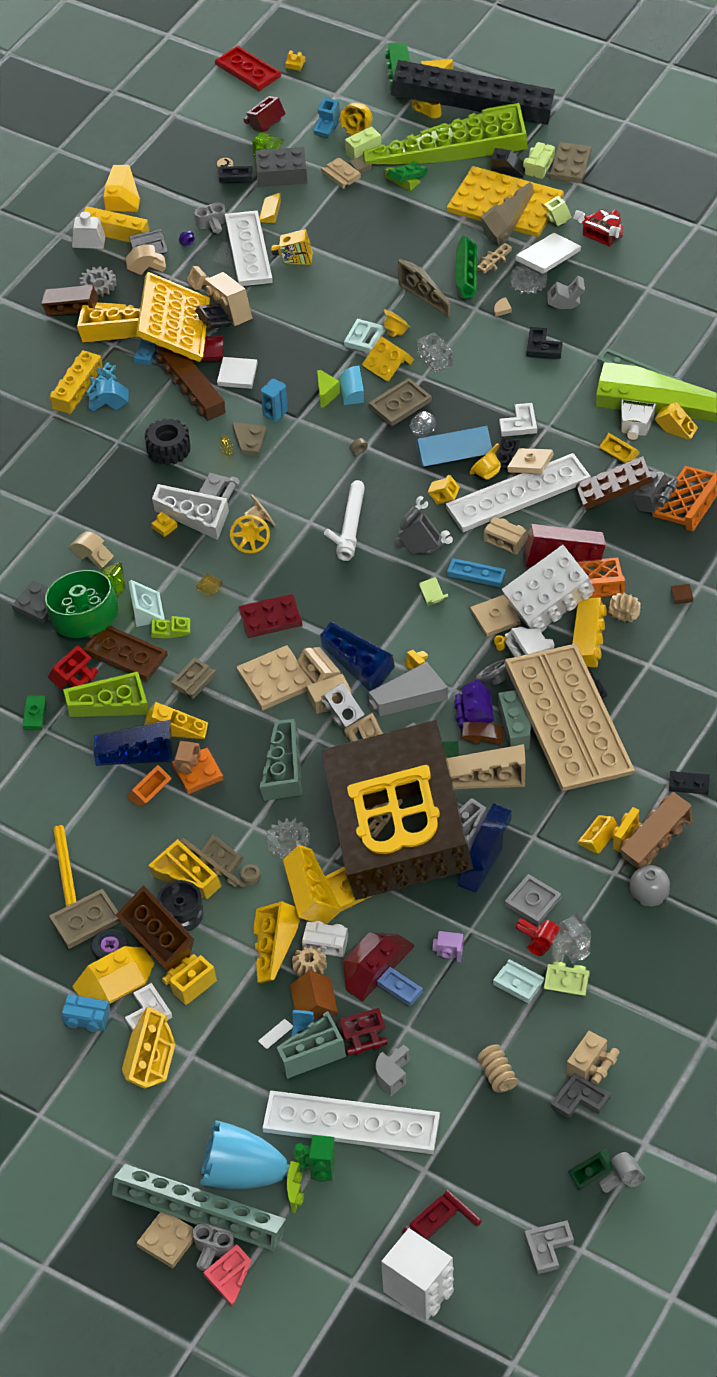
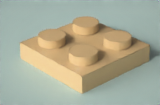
M160 1212L138 1240L137 1247L169 1267L174 1268L194 1242V1228L174 1216Z

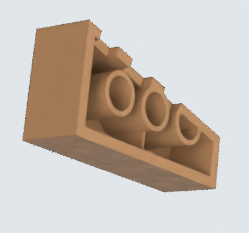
M675 792L665 796L657 810H652L643 825H638L634 835L622 843L620 849L622 857L637 869L647 865L658 855V848H666L674 834L676 836L680 835L685 824L689 826L694 822L692 805Z

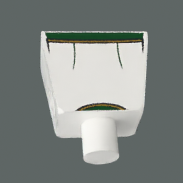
M622 400L621 432L627 433L628 438L632 440L637 439L638 435H647L654 420L655 404Z

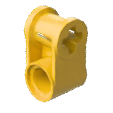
M412 100L411 102L414 110L431 118H438L442 115L440 103L435 104L419 100Z

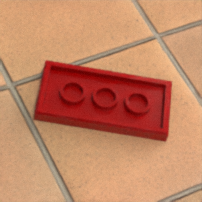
M238 45L215 60V65L257 91H261L281 77L280 71Z

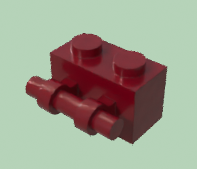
M268 96L247 112L244 122L246 124L251 122L254 130L263 132L268 130L272 124L280 121L281 117L286 113L278 97Z
M379 1008L341 1018L336 1023L344 1043L352 1042L351 1047L345 1048L347 1056L353 1054L358 1056L363 1054L364 1051L370 1049L375 1051L380 1049L381 1046L388 1044L386 1037L378 1038L377 1036L378 1033H381L386 1028ZM367 1036L370 1037V1041L360 1043L359 1039Z

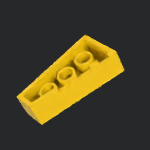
M82 305L77 325L82 343L138 337L136 332L140 309L125 308L124 310H119L117 307L103 309L102 306H95L94 309L89 308L88 305Z
M298 845L283 859L298 916L311 922L321 921L327 925L341 912V908L313 850Z

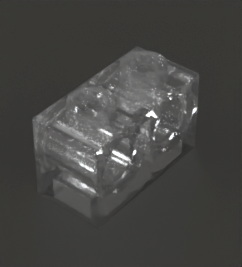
M435 332L417 340V353L435 373L453 365L454 352L452 348L448 347L444 340Z

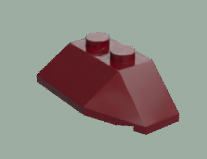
M369 932L343 959L346 991L363 1002L378 986L377 980L389 967L394 969L414 948V944L399 934Z

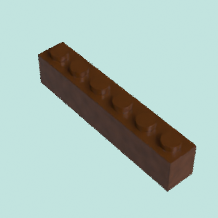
M155 346L156 361L162 364L166 374H170L174 384L179 385L183 395H187L191 405H195L200 416L209 421L226 413L225 401L191 359L179 353H174L167 348Z

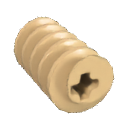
M491 1045L480 1052L478 1062L485 1071V1075L495 1092L509 1091L518 1085L519 1080L514 1078L515 1072L511 1071V1065L507 1064L508 1059L504 1057L505 1053L500 1050L501 1046Z

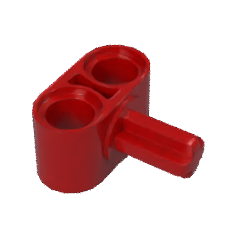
M523 918L518 920L515 927L531 937L527 948L532 954L543 956L551 948L560 930L556 923L549 920L543 921L536 927Z

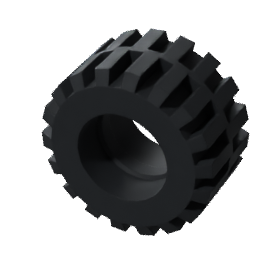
M163 418L161 421L157 420L155 423H151L149 428L146 429V451L148 457L152 458L153 462H158L161 465L163 463L166 465L173 463L174 465L178 461H183V458H187L191 450L189 430L180 420Z

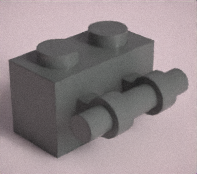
M649 471L653 482L637 488L634 497L638 511L655 513L658 507H663L664 504L668 503L670 494L677 488L678 479L672 478L671 481L667 482L665 472Z

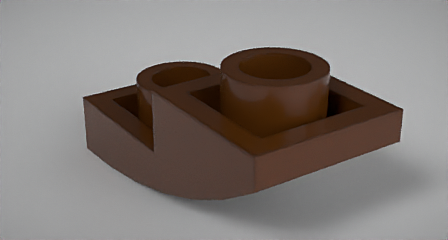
M464 722L462 725L461 739L480 744L482 739L501 745L503 742V726L484 722Z

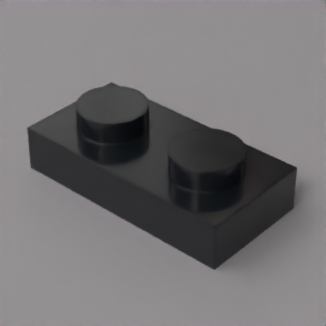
M252 166L219 167V183L252 182Z
M670 771L669 791L708 795L710 774Z

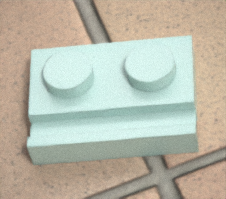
M509 959L507 964L503 966L494 978L493 985L529 1004L540 989V986L544 984L545 978Z

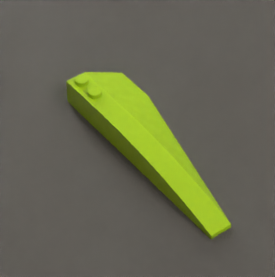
M520 104L487 108L482 110L480 114L472 113L468 115L469 118L463 120L458 118L453 120L451 124L443 123L420 131L421 134L414 136L411 134L406 136L407 139L398 141L397 139L391 141L390 145L385 146L382 144L365 150V163L411 164L413 161L418 164L437 163L493 155L495 148L511 150L512 152L528 149Z
M604 362L596 394V407L621 410L622 400L655 404V414H658L662 407L677 402L691 419L717 422L716 392L642 367Z

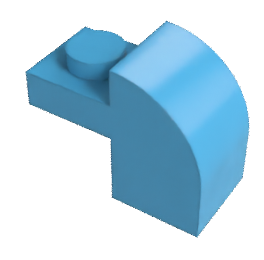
M324 97L318 108L319 120L313 131L315 135L329 138L333 129L337 128L340 106L339 101Z
M100 381L96 383V391L89 395V409L94 412L104 404H108L117 410L128 403L129 389L116 381Z

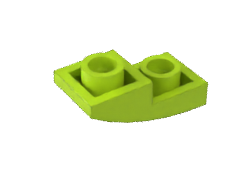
M172 616L171 621L152 619L151 638H177L190 635V618Z
M293 1161L290 1162L287 1175V1192L290 1210L292 1213H296L297 1207L302 1206L304 1200V1193H302L300 1184L303 1173L300 1172L299 1163Z

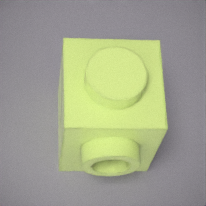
M559 196L544 204L548 212L546 216L551 223L554 222L559 226L572 218L565 201Z

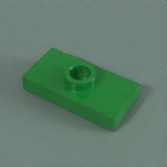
M27 696L23 730H43L46 696Z

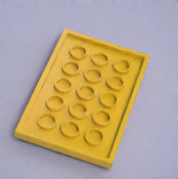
M472 166L447 205V212L481 221V217L492 206L496 204L501 205L506 197H513L514 193L528 184L529 181ZM531 182L534 194L513 231L539 238L549 221L546 216L548 212L544 204L557 196L562 199L564 191Z
M147 272L144 280L136 336L155 343L160 347L172 350L174 353L184 355L191 360L200 362L203 358L207 323L204 324L199 319L195 309L198 306L209 305L210 298Z

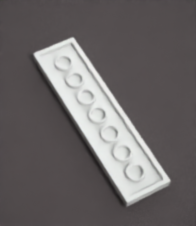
M572 453L549 462L542 474H519L446 503V510L461 531L465 532L490 522L493 517H503L573 489L578 483L591 478V476Z
M270 1091L263 1132L311 1139L312 1135L334 1137L335 1142L434 1154L440 1112Z

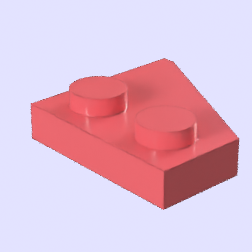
M236 1244L204 1271L203 1276L232 1307L252 1260Z

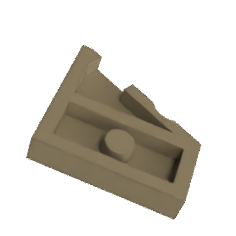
M233 422V430L235 431L241 454L259 457L267 433V426Z

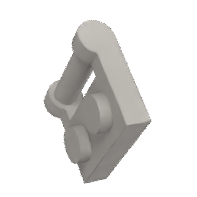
M209 473L199 493L219 497L224 486H227L222 498H227L228 501L240 481L236 477L228 478Z

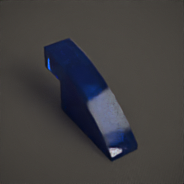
M493 803L470 850L474 869L461 873L458 886L477 893L503 848V833L511 821L512 810Z

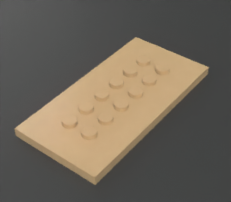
M576 644L505 660L506 669L561 791L612 780L634 773L635 769Z

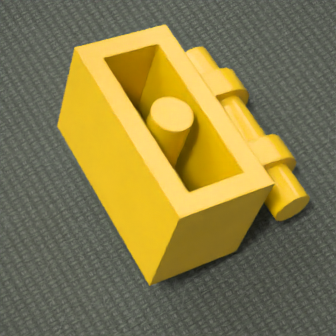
M192 954L189 958L185 957L175 969L171 968L167 975L162 978V981L165 985L170 983L172 994L186 1006L213 985L217 978L214 966L201 955L197 957L195 954Z

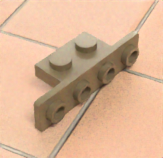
M215 835L210 837L202 850L182 837L180 841L186 844L185 846L192 853L196 852L199 854L198 858L204 864H212L214 866L213 871L220 876L225 874L229 877L226 881L234 887L240 885L245 888L246 884L233 875L243 861V856Z

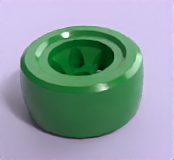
M94 570L75 571L60 577L52 583L45 595V605L50 622L59 634L66 637L83 638L95 635L109 627L118 615V601L112 583L106 575Z

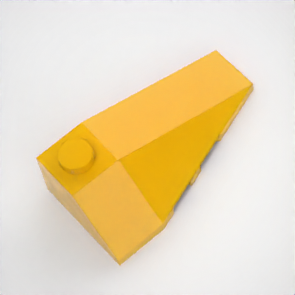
M113 165L104 191L106 211L138 212L140 198L129 165Z

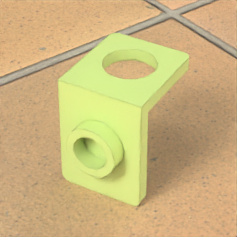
M435 577L419 583L428 607L445 601L449 597L448 594L443 595Z

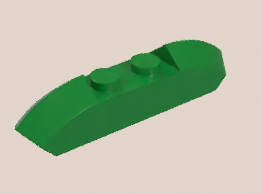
M462 235L456 249L455 282L458 295L461 298H471L477 292V244Z

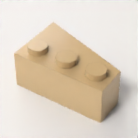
M224 272L205 279L207 294L212 297L216 304L222 306L229 316L228 319L232 320L234 326L253 319L246 289Z

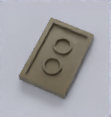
M560 142L551 169L550 179L582 183L592 146Z
M408 378L369 402V408L392 427L432 402V396Z
M103 888L49 915L50 922L68 949L121 923L116 916L118 913L117 909Z

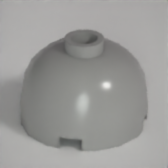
M645 865L637 869L631 876L629 892L634 900L640 901L641 905H660L669 896L670 880L660 867Z

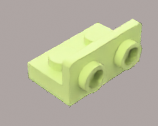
M553 961V965L548 964L544 984L545 990L586 996L588 978L590 976V972L586 970V967L574 965L573 968L565 967V963Z

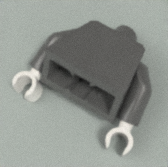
M419 496L416 499L417 505L413 506L404 516L400 523L399 538L395 539V545L398 549L407 547L412 554H433L443 546V543L450 544L453 541L451 536L445 539L450 534L449 531L445 530L440 535L424 511H419L428 506L427 501L420 505V501L424 498L423 496Z

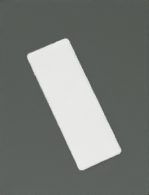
M284 1019L258 1042L268 1049L292 1029L293 1025Z

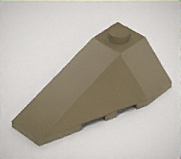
M531 182L518 189L513 197H506L501 205L496 204L492 206L481 217L484 234L498 246L509 239L534 194Z

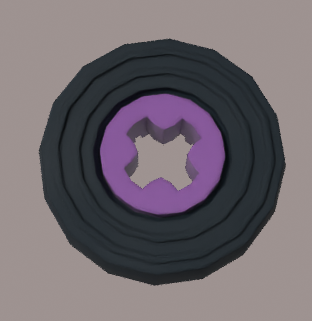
M114 929L104 930L95 936L92 942V952L95 958L99 960L124 946H129V943L122 932ZM107 944H108V945H111V946L114 945V948H113V949H111L110 947L107 948Z

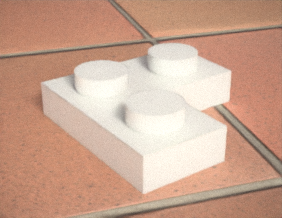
M532 403L515 404L516 417L499 419L501 436L537 433Z
M151 983L134 992V998L142 1009L126 1016L125 1020L133 1031L146 1007H151L165 1014L168 1020L172 1018V1013Z

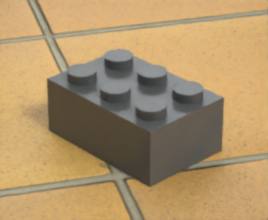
M304 147L256 151L259 187L307 184Z

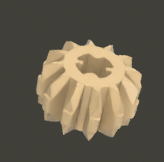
M625 592L623 594L617 593L610 599L608 612L612 614L613 618H617L618 621L622 620L624 623L626 621L633 622L640 614L641 603L638 601V598L632 597V594L627 595Z
M311 945L310 949L303 946L302 951L296 950V956L292 958L293 971L297 973L299 978L309 970L323 975L324 970L327 968L325 953H322L320 948L314 950L313 945Z

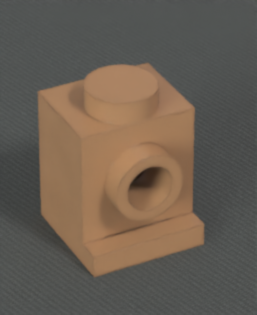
M180 741L175 757L176 771L192 773L193 767L197 766L198 758L201 756L199 743Z

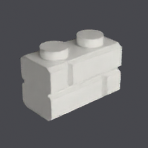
M321 921L307 922L302 945L307 949H310L311 945H313L314 950L320 948L325 955L344 957L348 942V928L340 924L326 925Z

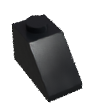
M495 148L491 157V171L523 179L525 174L524 162L511 150Z

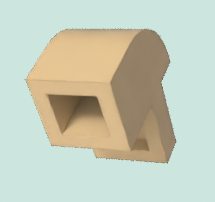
M153 245L137 246L126 257L127 269L140 275L148 267L161 272L166 269L165 257L160 253H155Z
M86 531L82 533L69 546L81 560L88 557L99 569H102L113 557V554L102 544L104 540L93 532Z

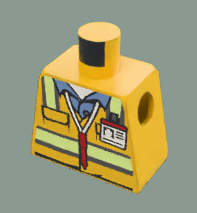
M306 229L281 235L280 244L273 245L271 248L272 255H282L285 264L311 265L313 252Z

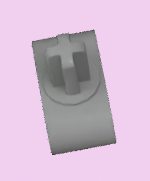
M213 203L197 208L195 210L196 227L199 229L211 228L213 233L220 234L222 231L221 224L225 223V205Z
M622 1152L611 1160L614 1172L600 1181L599 1184L602 1190L608 1193L622 1182L630 1188L636 1187L644 1182L646 1176L636 1160L629 1153Z
M204 1223L198 1224L193 1229L195 1247L202 1251L196 1265L201 1271H206L210 1267L214 1256L222 1257L234 1247L233 1235L225 1229ZM201 1236H208L206 1239H199ZM223 1242L229 1243L226 1246L220 1245Z

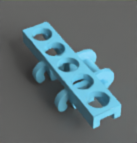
M107 362L102 370H100V367L97 368L96 371L100 375L95 380H93V377L90 378L92 385L86 392L87 396L91 394V391H96V388H94L96 383L108 379L116 380V376L112 374L116 369V365L112 366Z

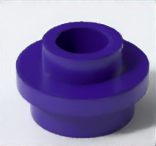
M184 231L180 234L179 242L184 246L191 245L195 240L192 231Z

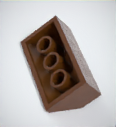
M143 885L116 916L165 969H175L185 957H190L194 938Z

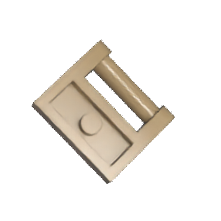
M373 713L344 729V733L350 742L358 740L356 736L358 731H360L363 739L383 734Z

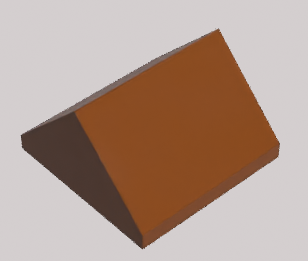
M309 970L290 984L295 1010L313 1012L314 1019L323 1018V1014L327 1011L330 1016L338 1015L330 977Z

